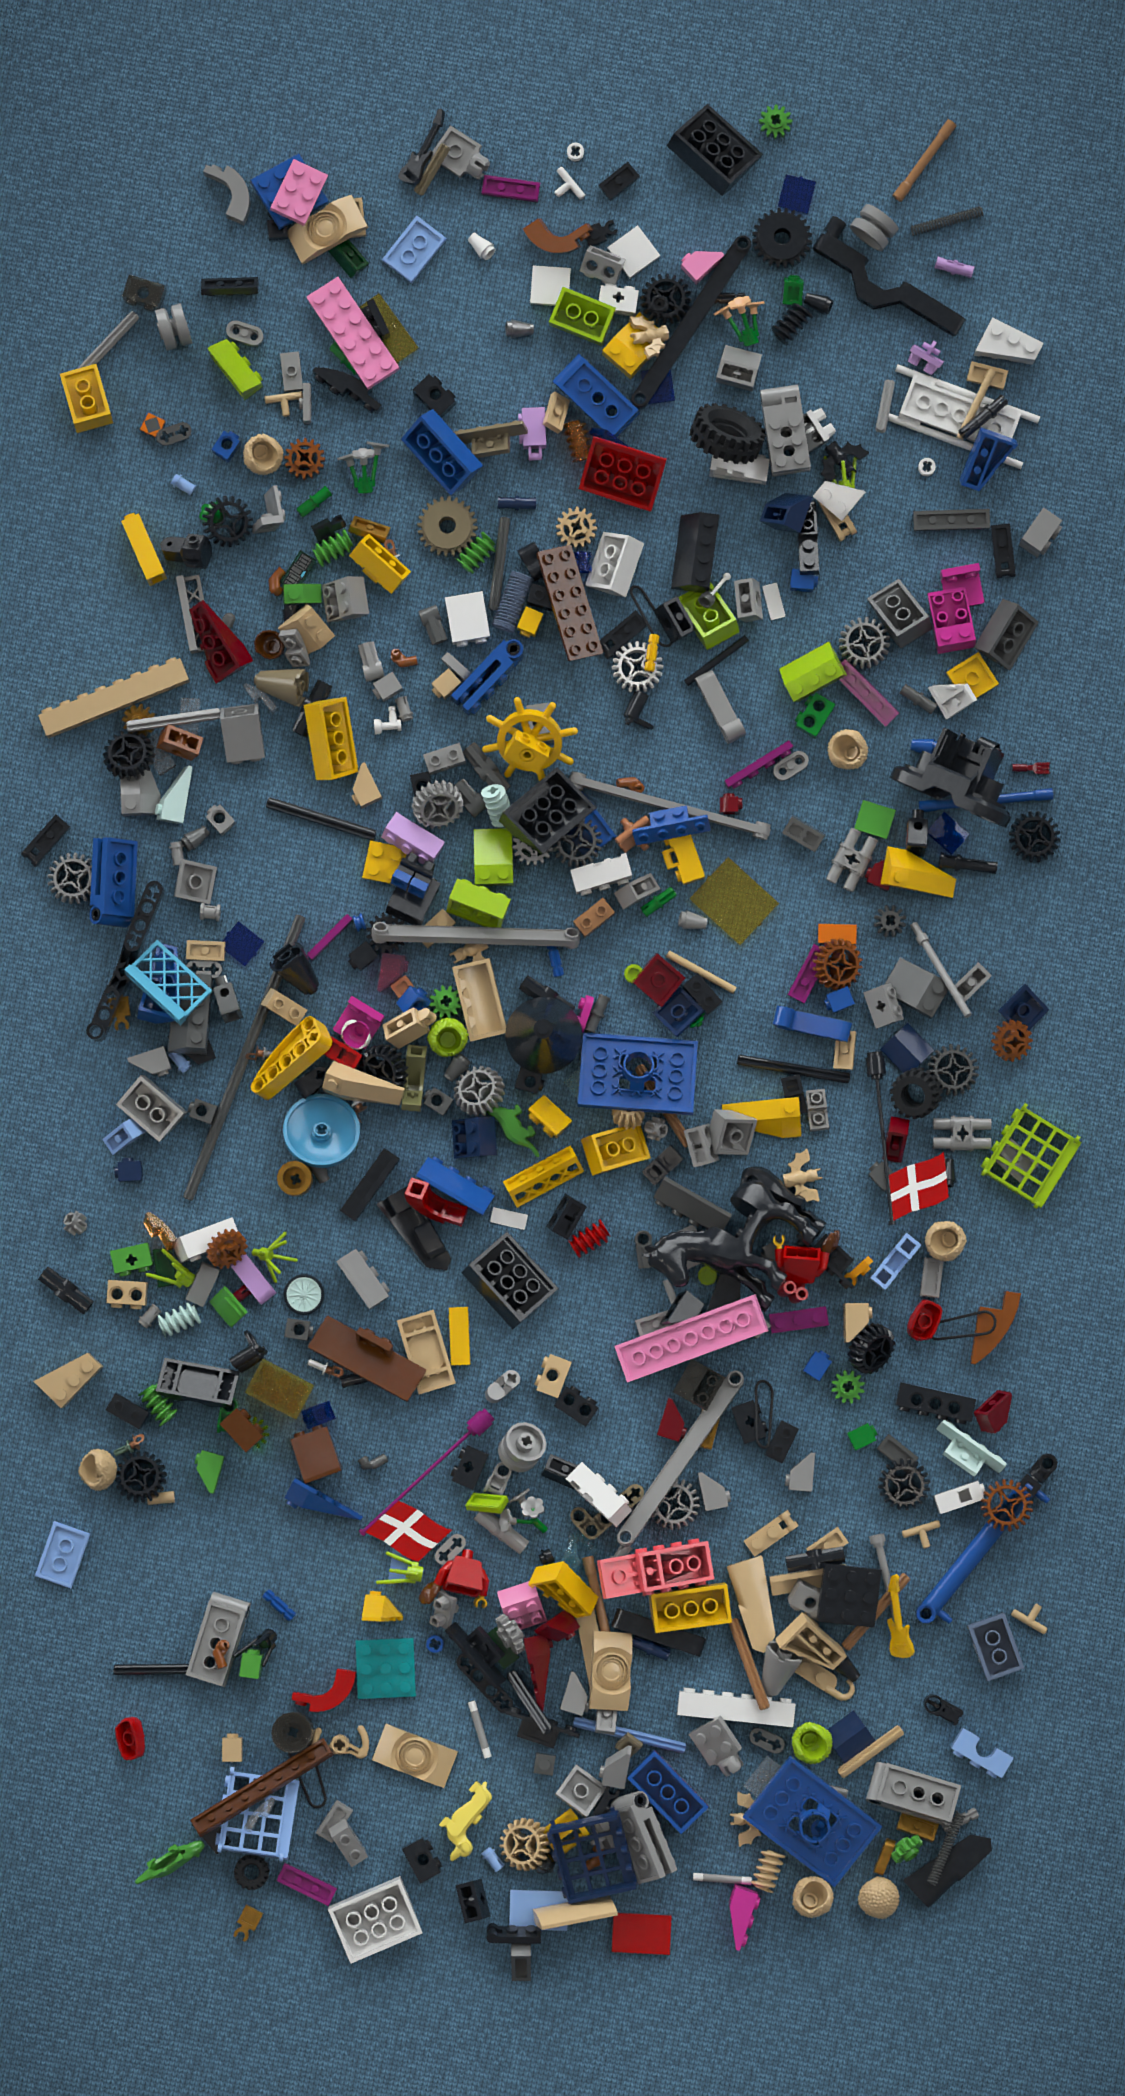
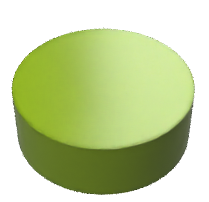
M636 964L627 966L624 971L626 981L631 983L642 968Z
M704 1266L698 1272V1279L704 1285H711L717 1279V1272L708 1266Z

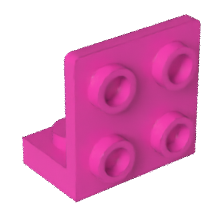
M979 563L941 570L940 578L943 590L965 587L969 606L983 604L984 597L979 577Z
M351 996L347 1007L333 1030L341 1035V1030L347 1021H363L370 1029L372 1040L385 1016Z

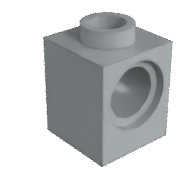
M393 672L373 683L375 689L372 691L378 700L381 698L383 702L403 691Z
M214 805L207 811V820L221 836L236 824L221 805ZM223 814L225 816L224 822L216 823V815Z

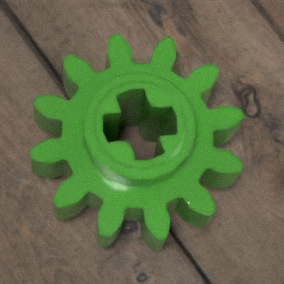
M775 104L773 110L767 106V113L761 112V116L764 119H759V124H764L761 127V131L767 130L766 137L773 134L774 139H776L777 134L784 137V130L790 132V127L787 125H791L793 120L787 119L791 113H784V106L781 110H778L777 104ZM775 119L779 120V124L776 123V125L772 124Z
M442 985L440 992L434 989L436 996L431 995L429 997L430 1000L434 1001L429 1005V1007H435L433 1013L439 1012L440 1019L444 1014H446L447 1018L451 1017L450 1013L456 1016L458 1013L455 1009L462 1008L458 1004L460 998L456 997L458 990L452 992L451 985L448 987V990H445V987ZM443 998L450 1000L448 1007L441 1004Z
M843 1370L842 1377L836 1374L838 1381L831 1382L836 1385V1388L831 1389V1391H837L838 1393L835 1399L841 1396L842 1403L849 1399L851 1404L853 1403V1397L860 1400L858 1393L865 1392L863 1389H860V1386H863L865 1382L858 1381L861 1375L854 1377L853 1370L850 1372V1375H847L846 1370ZM849 1381L853 1386V1390L845 1392L843 1384H847Z
M914 1835L911 1838L908 1836L903 1838L895 1845V1851L891 1853L892 1859L896 1864L898 1862L901 1863L903 1860L906 1862L912 1860L920 1852L919 1847L923 1845V1841L918 1835Z

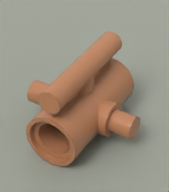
M645 815L634 824L629 822L627 818L622 819L620 823L624 827V832L614 840L623 852L626 853L636 845L632 830L651 826L649 818ZM648 844L637 845L643 851L649 848Z

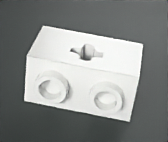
M607 283L605 286L601 285L599 301L616 307L614 314L635 317L639 290H635L631 286L617 288L616 285ZM617 296H621L620 303L616 302Z

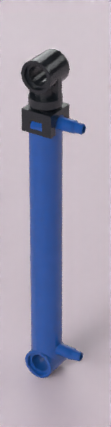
M1046 1453L1040 1455L1028 1471L1031 1476L1025 1473L1020 1479L1021 1485L1018 1489L1021 1490L1023 1487H1026L1027 1490L1023 1494H1031V1497L1026 1498L1027 1501L1034 1495L1045 1503L1050 1501V1498L1040 1490L1042 1485L1038 1482L1043 1484L1057 1468L1058 1462L1054 1455ZM1047 1457L1052 1460V1466L1048 1469L1042 1465L1043 1459ZM1012 1490L1007 1498L1014 1499L1020 1495ZM1004 1500L999 1509L1006 1508L1010 1515H1012L1010 1506H1013V1503L1016 1501L1007 1502V1500ZM1023 1502L1014 1506L1013 1512L1015 1517L1023 1509ZM1006 1512L994 1514L1001 1521H1011ZM992 1521L990 1524L986 1523L923 1602L916 1608L915 1615L919 1621L930 1623L937 1615L948 1624L952 1622V1618L942 1608L1003 1534L1004 1531L1000 1530V1524H998L996 1529L993 1528L995 1521ZM923 1608H929L931 1612L930 1617L927 1619H923L920 1615Z

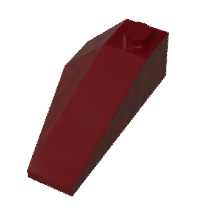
M204 600L189 609L195 631L199 633L201 639L200 648L204 650L207 659L205 661L206 668L216 684L253 662L244 644Z
M537 1634L524 1637V1644L530 1665L536 1701L541 1710L544 1711L550 1648H553V1642L551 1639Z

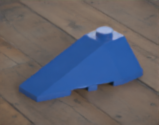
M162 943L178 958L177 947ZM157 947L154 958H163V951L159 947ZM166 961V971L177 970V964L174 961ZM153 962L152 971H163V962ZM166 974V984H177V974ZM152 975V982L163 984V975ZM166 987V994L169 997H177V987ZM143 992L137 1019L155 1024L175 1021Z
M299 1478L293 1480L284 1497L288 1500L286 1503L295 1509L299 1506L305 1509L362 1520L364 1517L311 1485L305 1484Z

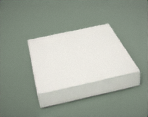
M638 225L607 247L610 253L626 259L622 269L629 279L660 257V254Z
M533 265L530 304L555 306L562 287L568 289L570 287L571 268Z

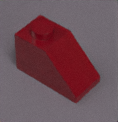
M883 860L875 863L873 868L869 867L864 878L868 879L866 884L888 892L890 886L881 884L885 862Z
M891 1116L886 1136L888 1161L902 1162L909 1130V1119Z
M997 1390L973 1412L981 1431L995 1434L1007 1423L1012 1400L1011 1392Z
M668 1398L657 1435L679 1442L680 1438L683 1439L685 1437L687 1428L684 1427L685 1423L673 1400Z
M563 1610L534 1631L536 1634L556 1642L564 1638L567 1641L576 1635L574 1631L579 1629L580 1625L573 1615Z

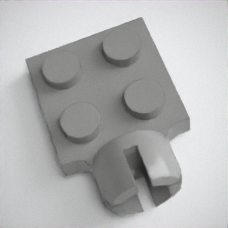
M451 125L432 151L433 155L430 158H433L440 144L447 145L450 151L441 166L459 178H462L464 174H470L474 178L480 179L484 175L482 171H487L490 165L489 160L480 154L482 145Z
M721 1716L689 1733L690 1738L708 1765H717L726 1777L731 1775L730 1772L732 1774L736 1773L744 1765L738 1755V1751L742 1747Z

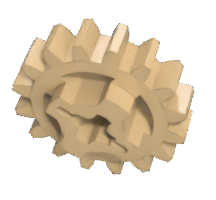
M576 507L575 511L568 508L569 513L562 512L563 519H557L561 523L556 525V529L560 530L557 532V536H562L561 543L567 541V545L574 544V549H577L579 544L584 548L585 542L591 544L590 537L595 538V534L592 531H597V527L593 526L596 523V519L591 520L592 513L586 515L585 508L582 512L579 511V507ZM572 516H577L576 519H573V520H570V519H569V518L572 517ZM584 519L588 522L589 529L584 526ZM580 521L581 530L577 529L573 534L572 526H576ZM564 527L569 530V536L565 534ZM579 536H584V538L580 540H575Z

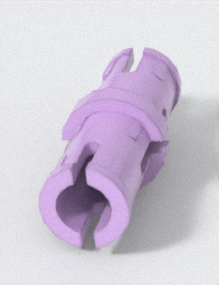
M938 257L935 269L950 272L951 275L958 274L971 278L974 266L959 263L958 260L952 261Z

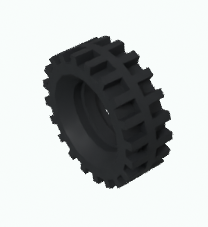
M713 403L712 406L705 404L704 407L701 406L699 408L689 436H692V442H697V448H703L704 453L714 455L713 458L715 459L719 457L723 459V462L733 461L734 464L739 462L747 464L748 461L752 463L754 459H757L766 434L765 429L761 428L762 424L755 422L756 418L753 416L749 417L747 412H740L736 407L729 408L726 404L718 406L717 403Z

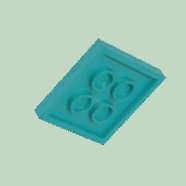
M414 1638L355 1640L358 1699L416 1696Z

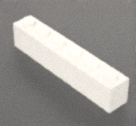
M684 1688L683 1691H679L677 1715L711 1719L721 1716L723 1720L793 1727L795 1703H791L792 1699L780 1698V1701H773L772 1697L767 1696L770 1707L760 1710L756 1699L751 1694H741V1697H735L732 1692H722V1695L714 1694L715 1691L703 1690V1693L695 1692L694 1688Z

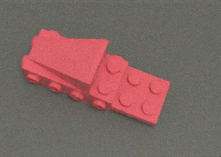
M699 1538L687 1540L688 1544L682 1545L681 1541L670 1543L671 1547L667 1548L664 1545L653 1546L651 1551H647V1548L635 1549L636 1553L597 1560L603 1599L641 1592L643 1596L652 1595L654 1590L660 1589V1593L672 1591L671 1587L677 1586L678 1589L689 1588V1584L695 1583V1586L706 1585V1581L714 1579L708 1541L699 1542Z

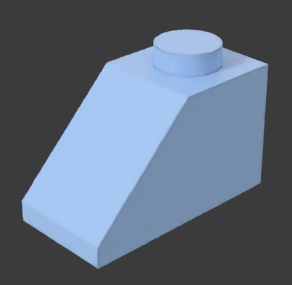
M131 1118L120 1124L102 1140L111 1154L114 1155L139 1139L147 1131Z

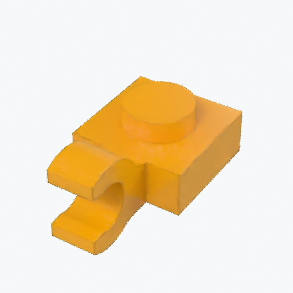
M867 1256L851 1272L846 1273L844 1277L851 1278L852 1284L855 1286L858 1282V1275L864 1276L871 1269L869 1265L873 1260Z

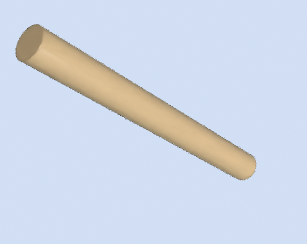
M988 370L961 428L975 417L996 371ZM958 432L956 437L960 440H963L964 438L962 436H964L965 433L960 435Z
M669 951L666 956L668 959L696 974L698 973L701 977L732 994L737 988L672 951Z

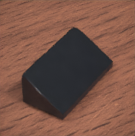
M550 1454L542 1476L575 1490L566 1478L578 1465Z

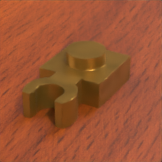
M128 996L122 998L115 1017H117L114 1024L116 1031H119L118 1026L122 1022L125 1023L126 1030L129 1029V1022L125 1019V1016H131ZM109 998V1003H111L112 999L116 1000V998Z
M246 1904L237 1921L242 1926L235 1930L234 1937L239 1932H243L245 1934L243 1941L245 1942L249 1937L248 1930L255 1931L263 1913Z

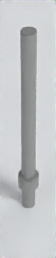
M913 922L910 926L916 935L918 944L924 948L964 1017H970L972 1013L931 947L928 936L922 932L917 922Z

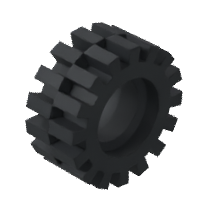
M243 1856L234 1868V1878L237 1884L247 1890L261 1888L269 1877L268 1863L260 1856ZM251 1864L259 1869V1876L253 1880L248 1879L244 1874L245 1867Z

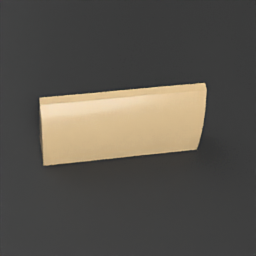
M490 958L452 967L470 1042L504 1034L507 1025Z
M609 1895L572 1904L566 1902L533 1909L535 1925L542 1930L618 1915L614 1902Z

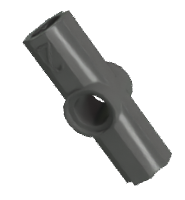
M475 742L463 751L465 757L473 765L475 772L484 782L486 781L488 785H502L506 791L511 787L500 774L498 767L489 757L487 758Z

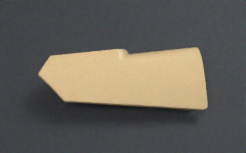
M760 1555L729 1565L727 1570L752 1649L764 1653L766 1646L770 1641H773L776 1635L763 1557Z

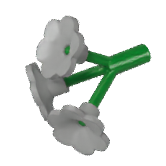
M529 1488L509 1500V1503L518 1501L521 1505L523 1516H530L531 1519H516V1517H512L509 1509H505L499 1518L501 1532L510 1531L511 1525L520 1523L533 1524L542 1533H545L548 1527L537 1518L545 1510L543 1500L540 1498L535 1499V1497H528L526 1500L525 1495L530 1491Z

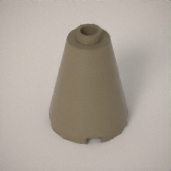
M306 669L265 670L255 675L254 685L264 693L293 706L300 707L306 698L302 697L304 691L308 692L309 674L305 672Z

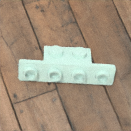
M943 1420L936 1428L940 1433L952 1440L942 1455L972 1476L978 1473L983 1463L998 1473L1006 1467L1007 1463L1000 1456L994 1455L984 1445L978 1444L968 1434L957 1429L953 1423Z

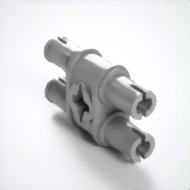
M854 828L850 829L844 843L841 842L839 844L840 848L835 858L831 860L833 865L826 877L827 881L836 884L843 869L849 870L850 874L843 888L850 892L854 891L859 879L865 876L866 868L869 862L873 860L871 855L878 843V840L868 836L861 851L855 850L854 846L861 832ZM853 855L857 863L853 862L851 865L847 857L851 858Z
M953 1115L950 1118H933V1129L950 1130L952 1132L950 1137H933V1149H950L952 1152L955 1150H968L972 1152L974 1149H991V1138H974L972 1136L974 1130H991V1119L974 1118L972 1115L970 1117H955ZM961 1128H963L964 1132H967L963 1140L960 1135H957Z

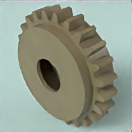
M450 496L445 501L443 497H440V502L433 499L434 504L427 503L428 510L422 509L424 516L418 517L422 521V523H417V527L422 528L418 531V535H423L420 541H426L424 547L430 546L431 553L437 550V556H440L441 552H443L445 557L448 556V553L455 557L456 551L459 554L462 553L461 549L468 548L467 544L473 542L471 537L476 538L477 536L473 532L478 530V527L473 525L477 523V519H472L475 513H469L470 505L464 507L465 501L458 503L457 497L454 501H451ZM445 520H451L455 523L456 527L453 532L444 533L439 528L440 524Z

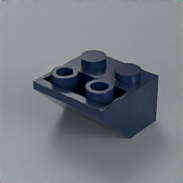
M784 493L765 504L760 522L775 530L800 533L813 497Z
M495 1117L452 1120L454 1159L497 1155Z

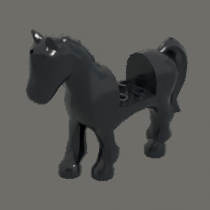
M754 1166L743 1170L740 1186L730 1198L733 1207L747 1217L744 1228H740L735 1237L717 1227H710L707 1231L701 1230L699 1232L693 1230L671 1232L660 1237L655 1245L645 1246V1250L648 1252L643 1253L642 1256L648 1258L649 1265L661 1272L674 1287H684L688 1284L690 1277L687 1270V1261L705 1264L713 1271L730 1276L745 1285L754 1295L756 1294L761 1310L766 1312L775 1296L767 1292L765 1282L754 1277L747 1270V1267L758 1269L766 1274L770 1279L771 1287L776 1291L781 1288L788 1275L778 1269L777 1262L774 1259L763 1258L752 1253V1247L761 1229L776 1219L788 1222L799 1232L802 1242L810 1246L815 1237L817 1238L827 1223L817 1218L811 1211L804 1210L806 1199L792 1194L770 1170Z

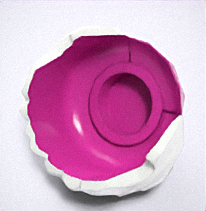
M349 1020L341 1030V1038L348 1047L360 1050L370 1043V1029L363 1021Z

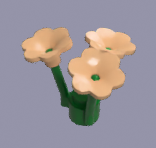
M749 296L737 297L730 301L728 305L715 312L714 316L723 314L724 318L728 319L736 332L739 341L743 342L744 346H750L759 342L757 337L759 336L756 314H758L757 307L765 303L764 301L751 302ZM745 306L750 308V314H752L753 328H749V324L745 314ZM729 309H738L739 314H741L745 326L742 334L731 318L732 314Z

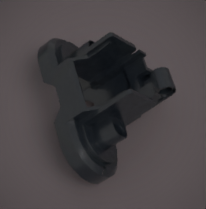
M943 728L932 754L922 750L915 767L905 764L904 767L898 765L893 768L890 779L938 800L951 795L956 806L970 811L973 815L1007 828L1011 816L1005 810L1006 806L997 802L1004 784L993 780L1004 757L999 743L985 737H980L976 743L967 739L963 733L960 734L957 741L958 734Z

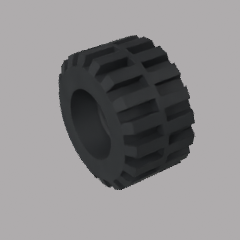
M912 1068L896 1078V1081L892 1084L893 1088L890 1090V1094H893L890 1099L891 1102H895L893 1107L900 1110L899 1114L905 1113L906 1118L912 1116L913 1119H918L930 1114L939 1106V1102L942 1100L940 1095L943 1093V1089H939V1086L942 1084L940 1081H936V1078H938L936 1075H931L932 1071H924V1068ZM909 1084H916L922 1088L925 1095L923 1103L916 1102L910 1097L908 1092Z

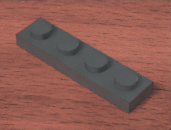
M990 509L913 511L914 531L990 529Z

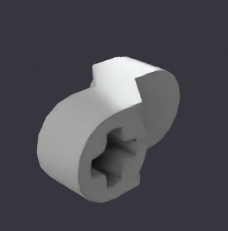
M509 1370L501 1375L485 1391L487 1401L497 1403L519 1384L520 1375L514 1370Z

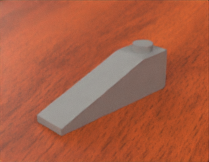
M129 744L130 746L140 747L137 744ZM127 750L129 760H131L129 750ZM120 764V766L129 767L128 764ZM151 769L150 771L144 770V776L138 774L137 779L134 776H131L130 781L126 779V776L123 780L120 779L121 812L123 816L155 815V808L161 800V795Z

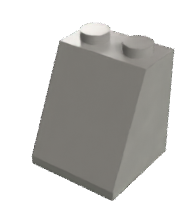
M259 704L221 708L220 721L227 763L240 764L244 760L256 762L265 758Z

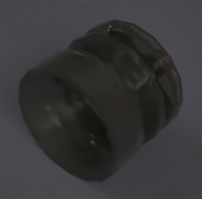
M289 1712L276 1719L272 1726L271 1735L273 1742L280 1750L287 1753H296L310 1746L315 1730L308 1716L300 1712ZM291 1727L299 1730V1732L296 1733V1738L294 1735L290 1736L289 1732L292 1731Z

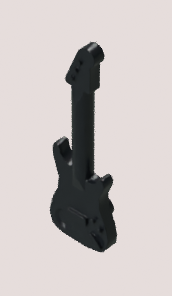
M441 108L437 110V114L432 122L433 125L418 154L413 151L408 163L399 172L398 178L406 184L417 185L422 179L424 167L433 155V152L431 150L428 151L440 127H443L445 111Z

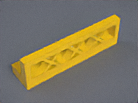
M570 1145L506 1179L503 1183L515 1206L518 1208L583 1173L584 1170ZM576 1163L578 1168L573 1171H567L569 1166ZM560 1174L558 1179L550 1180L552 1175ZM543 1183L541 1188L533 1189L535 1184ZM520 1192H526L524 1197L519 1200L516 1199L515 1195Z

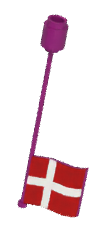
M485 1408L482 1411L479 1410L466 1422L469 1425L467 1427L468 1432L364 1529L361 1528L359 1530L360 1534L363 1537L366 1533L387 1543L403 1556L419 1562L452 1530L437 1524L418 1509L400 1500L470 1434L473 1436L477 1434L480 1437L492 1425V1422L495 1420Z

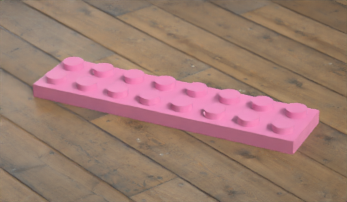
M755 1294L616 1345L615 1349L626 1381L631 1382L769 1330Z

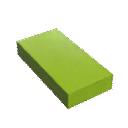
M472 1493L465 1506L469 1511L501 1514L509 1500L507 1496Z

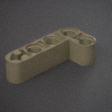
M632 1484L621 1493L622 1495L627 1493V1496L632 1494L631 1489L633 1487L640 1489V1496L638 1498L636 1496L632 1497L630 1500L633 1503L631 1505L627 1504L630 1508L644 1496V1489L639 1484ZM582 1507L574 1508L570 1514L572 1522L588 1539L597 1538L612 1525L611 1522L603 1523L600 1517L602 1514L600 1512L592 1518ZM581 1510L584 1512L585 1517L582 1521H576L573 1518L575 1511ZM589 1525H594L597 1528V1533L594 1536H589L586 1533V1528Z

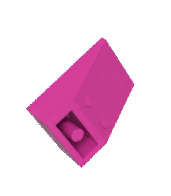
M965 587L927 593L937 654L974 648L976 637Z
M734 1884L729 1900L735 1948L740 1951L741 1946L745 1947L748 1939L746 1930L752 1927L754 1921L752 1912L753 1909L757 1910L760 1897H758L757 1891Z

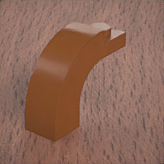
M540 218L523 228L532 243L545 251L553 253H568L581 248L578 240L583 241L591 236L589 233L593 231L590 224L586 223L571 234L558 237L548 230Z

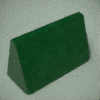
M349 239L328 250L350 278L356 276L369 265Z

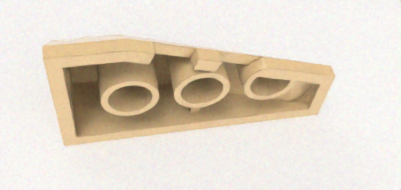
M335 1061L325 1073L322 1086L326 1093L343 1100L392 1105L401 1104L405 1089Z

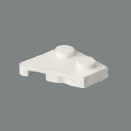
M825 481L813 497L842 521L866 492Z
M968 684L933 685L928 688L946 720L977 701Z

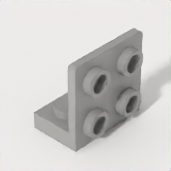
M277 485L272 486L264 494L268 514L261 515V518L253 525V534L275 531L284 523L285 511L281 508L282 495Z

